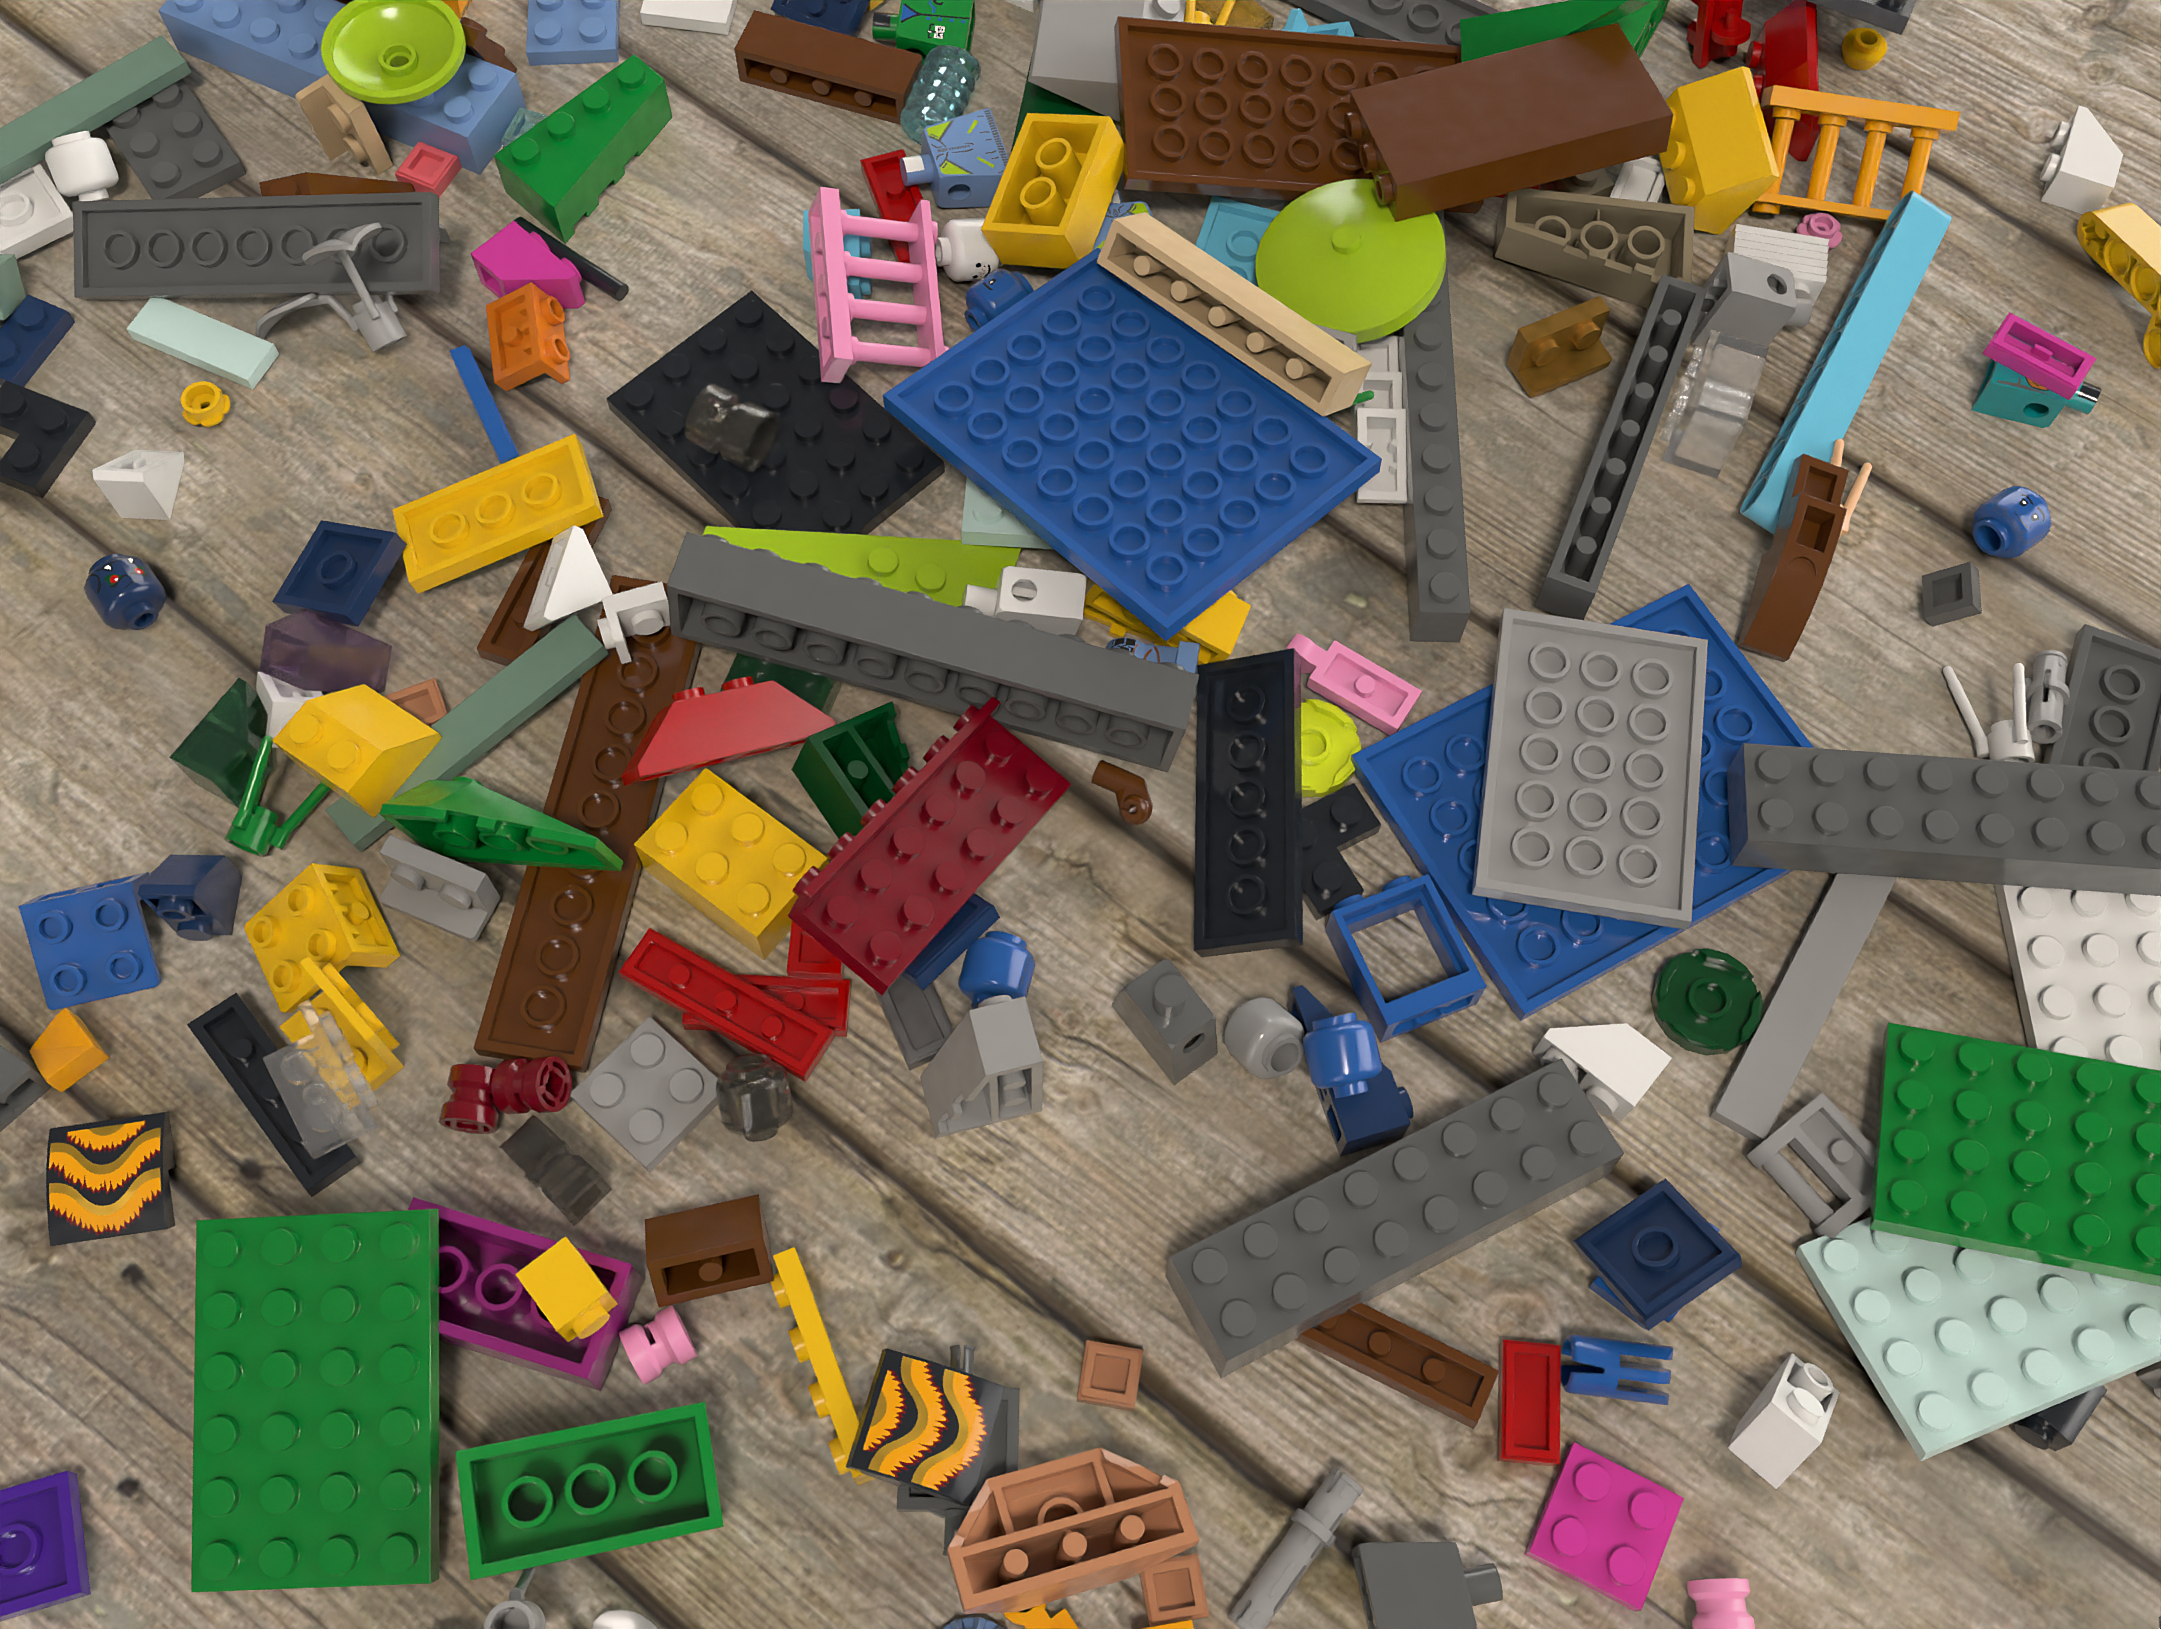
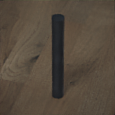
M520 216L514 220L529 234L536 232L540 235L557 258L560 260L567 258L571 261L583 279L617 301L625 298L628 293L627 284Z

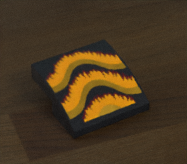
M169 1111L50 1128L46 1163V1200L50 1246L165 1230L175 1226L168 1169L176 1167Z
M883 1349L846 1468L898 1487L909 1486L960 1506H970L1005 1386L933 1361L890 1349Z

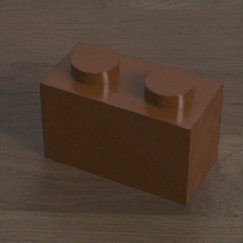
M759 1194L645 1219L646 1264L659 1308L774 1281L770 1238Z

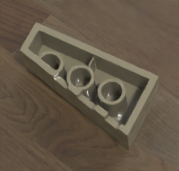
M1525 188L1505 194L1497 217L1494 257L1648 309L1662 274L1692 284L1695 207Z

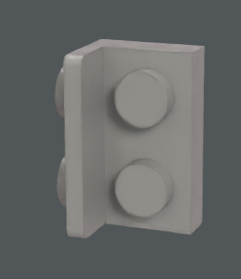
M389 835L379 852L392 870L390 874L391 879L380 896V902L383 906L469 942L477 941L501 899L487 874Z

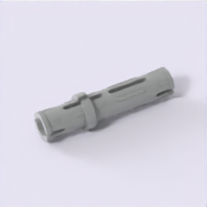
M1332 1467L1322 1485L1303 1510L1297 1508L1290 1519L1294 1523L1286 1533V1536L1266 1561L1245 1594L1227 1615V1618L1240 1629H1266L1322 1548L1326 1547L1329 1549L1336 1539L1333 1535L1334 1531L1364 1491L1359 1484L1344 1472L1340 1475L1341 1471Z

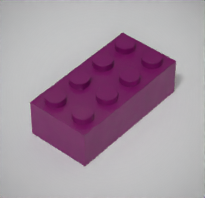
M413 1197L408 1210L439 1209V1341L601 1391L621 1340L619 1332L626 1327L644 1280L634 1266L577 1248L618 1305L608 1312L610 1315L609 1320L598 1331L584 1339L576 1336L570 1342H567L555 1330L515 1275L558 1241Z

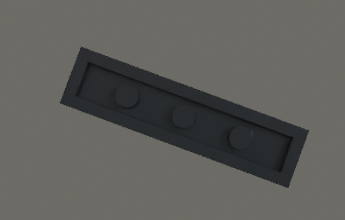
M237 993L187 1024L311 1198L361 1164Z

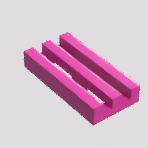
M2010 312L1982 353L2067 400H2070L2078 390L2097 359Z

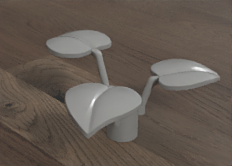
M376 222L350 229L341 234L338 239L322 242L302 256L305 264L313 265L332 255L338 254L362 301L352 306L356 313L355 316L334 296L310 293L281 303L265 313L257 321L255 336L264 339L268 331L275 324L298 309L328 304L348 322L353 332L361 331L372 353L407 337L395 315V312L399 310L393 300V295H383L384 302L377 294L370 296L346 251H355L357 244L379 234L382 231L380 223ZM439 223V243L450 244L448 232Z

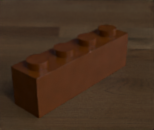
M756 10L753 11L734 48L741 82L902 126L907 125L924 88L922 55Z

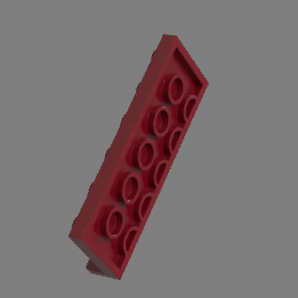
M991 697L981 709L972 704L955 723L953 729L957 733L950 740L944 735L940 736L923 757L927 764L920 771L911 766L893 786L891 791L896 795L888 803L881 798L878 799L859 822L864 828L855 837L847 831L828 852L826 857L831 862L822 871L812 866L792 890L798 898L788 917L881 996L884 995L1072 785L992 718L1001 704L995 697Z

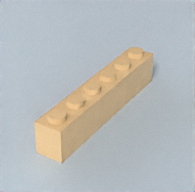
M1146 212L1113 219L1097 259L1098 264L1324 417L1352 406L1372 365L1371 362Z

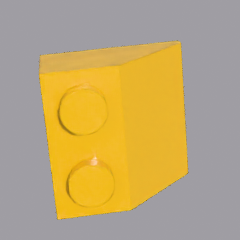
M362 684L307 700L272 741L301 769L372 818H375L380 812L382 804L393 797L443 737L367 685Z

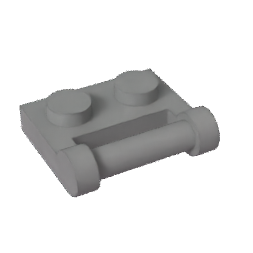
M1823 1092L1746 1156L1757 1169L1763 1166L1817 1225L1813 1231L1819 1237L1826 1235L1832 1239L1871 1206L1876 1149ZM1789 1144L1844 1203L1839 1209L1834 1212L1779 1152L1783 1147Z

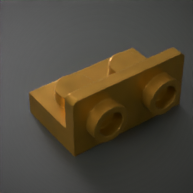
M1601 296L1518 329L1507 364L1530 397L1539 396L1609 367L1612 357L1599 338L1602 335L1610 308Z

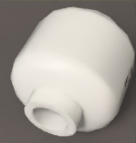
M89 131L77 132L52 139L54 147L46 151L45 159L59 193L67 197L78 196L80 201H99L109 198L106 189L114 186L118 182L119 177L105 141L101 138H91Z
M985 218L950 220L944 225L941 237H937L934 247L936 264L943 266L947 276L953 281L981 280L995 269H998V267L1003 266L981 231Z

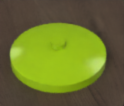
M1350 179L1326 184L1292 201L1277 214L1265 230L1260 240L1255 260V273L1258 287L1312 324L1357 335V343L1368 342L1389 335L1415 319L1430 304L1438 292L1444 278L1447 261L1444 232L1435 212L1395 222L1387 204L1381 205L1378 201L1374 179Z

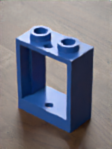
M1429 874L1411 880L1410 876L1399 877L1387 883L1378 894L1365 899L1360 894L1353 895L1334 906V911H1331L1325 932L1380 1043L1478 1003L1487 986ZM1414 910L1449 979L1385 1003L1352 934Z

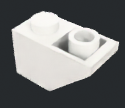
M2079 105L2068 123L2061 121L2058 124L2049 144L2050 148L2056 150L2055 153H2051L2041 172L2040 180L2046 182L2041 201L2084 214L2085 212L2100 209L2114 189L2123 154L2090 110Z
M1627 1023L1550 1028L1532 1052L1533 1055L1540 1059L1542 1068L1562 1058L1595 1110L1604 1116H1613L1620 1122L1635 1107L1672 1059V1057Z
M1792 1353L1783 1362L1739 1421L1727 1448L1777 1489L1822 1443L1840 1392L1833 1387L1830 1378L1820 1368L1813 1364L1802 1362Z

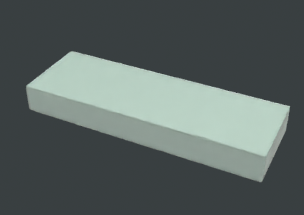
M150 298L126 328L132 339L252 390L279 355L273 343L165 298Z

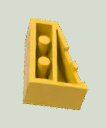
M1087 576L1083 617L1109 626L1108 636L1114 638H1124L1126 633L1154 642V645L1179 648L1180 641L1200 643L1198 665L1223 661L1231 655L1251 605L1237 598V595L1230 590L1170 639L1165 641Z

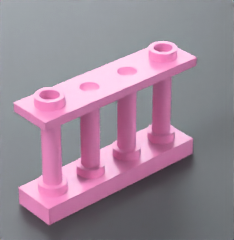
M820 187L808 212L821 382L840 383L850 365L854 366L856 361L923 368L949 350V346L944 345L934 249L938 237L937 222L931 219L930 201L920 200L909 222L847 215L846 210L840 209L839 189ZM847 234L906 241L909 245L910 263L851 257L849 251H844L843 238ZM849 276L912 283L914 305L854 299L853 294L847 291V279ZM855 318L916 325L918 347L860 342L856 336H851L850 322Z

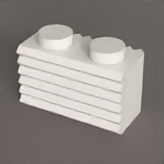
M1735 224L1725 246L1724 256L1727 252L1789 269L1793 273L1796 297L1810 299L1813 306L1827 279L1828 243L1830 239Z

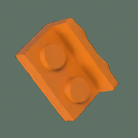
M530 282L486 305L495 384L505 391H509L543 373L548 374L560 384L570 380L568 364L570 351L565 341L563 325L565 313L560 302L555 297L548 296Z

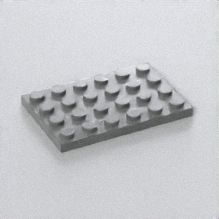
M1503 609L1499 623L1471 895L1686 930L1692 922L1708 640L1515 609Z

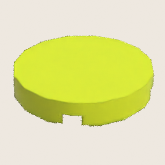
M1305 699V703H1301L1302 797H1323L1340 790L1353 778L1355 768L1350 759L1353 754L1361 751V743L1352 718L1338 706L1319 699Z

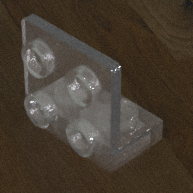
M310 1000L298 1004L312 1034L262 1059L309 1154L315 1160L377 1128L378 1125L370 1110L380 1104L368 1080L361 1073L355 1062V1054L331 1012L328 1010L319 1015Z

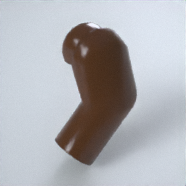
M1101 760L1094 771L1091 783L1115 793L1120 815L1129 824L1139 825L1146 822L1152 814L1153 803L1144 778Z

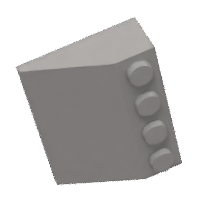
M1041 0L1028 81L1120 122L1114 26L1117 17L1183 22L1186 0Z

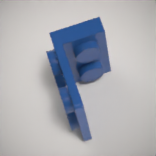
M149 872L40 895L18 906L46 1004L50 1010L154 988L161 983L160 972L140 904L142 898L138 895L140 883L149 876Z

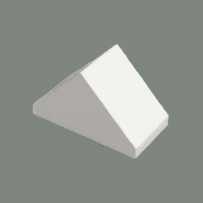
M133 450L93 469V480L121 518L170 520L185 462L184 452Z
M573 525L553 537L524 628L535 631L567 618L572 614H577L602 602V597L613 595L583 529Z

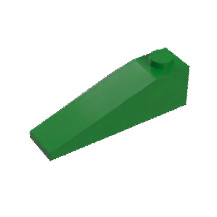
M1568 0L1460 19L1462 62L1607 26L1651 3V0Z
M456 776L453 777L452 781L428 780L383 803L379 812L382 817L422 848L454 861L621 871L623 860L598 838L484 787L480 782L468 777Z

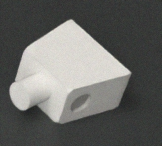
M1007 566L1002 568L994 589L966 584L962 605L974 607L983 612L984 615L1001 620H1021L1031 624L1037 630L1055 635H1075L1083 620L1087 576L1081 573Z

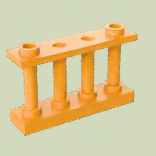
M1777 85L1764 88L1760 107L1773 109L1772 118H1776L1771 146L1780 177L1753 203L1751 211L1779 215L1780 208L1786 207L1886 222L1892 211L1870 208L1887 134H1892L1893 127L1911 129L1909 137L1914 138L1900 200L1910 191L1920 195L1933 141H1938L1940 133L1956 131L1960 112ZM1801 113L1819 116L1817 124L1822 125L1806 198L1779 194L1794 122L1800 121ZM1847 120L1864 122L1863 131L1868 132L1851 205L1824 201L1841 127H1846Z

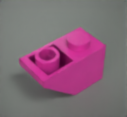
M512 221L470 253L481 283L498 298L532 282L548 296L555 297L563 309H578L585 304L580 287L582 277L574 264L567 258L561 260L557 258L540 235L536 232L529 234L515 221Z

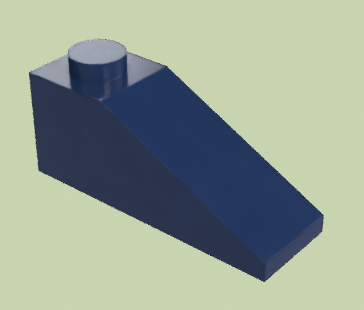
M1303 985L1292 988L1286 1006L1288 1012L1301 1023L1306 1034L1313 1031L1312 1022L1335 1017ZM1383 1063L1380 1074L1366 1080L1369 1090L1367 1092L1335 1099L1333 1088L1321 1089L1315 1086L1340 1157L1400 1140L1411 1124L1409 1119L1413 1118L1414 1113L1409 1094L1405 1087H1397L1392 1071Z

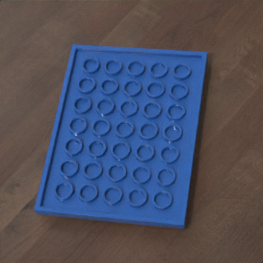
M1096 248L883 394L884 409L1167 641L1380 472L1382 458L1327 417L1321 416L1097 263L1101 250Z
M1690 584L1611 623V625L1708 640L1692 922L1686 930L1794 871L1731 866L1727 769L1743 743L1814 748ZM1493 684L1353 754L1350 760L1354 764L1355 774L1423 876L1429 874L1450 917L1518 1019L1522 1021L1685 930L1471 895Z

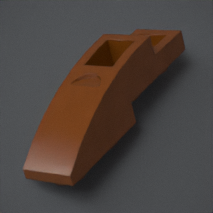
M1804 453L1794 460L1771 550L1761 556L1738 646L1782 662L1789 660L1812 613L1840 537L1847 509L1841 507L1840 504L1849 470Z

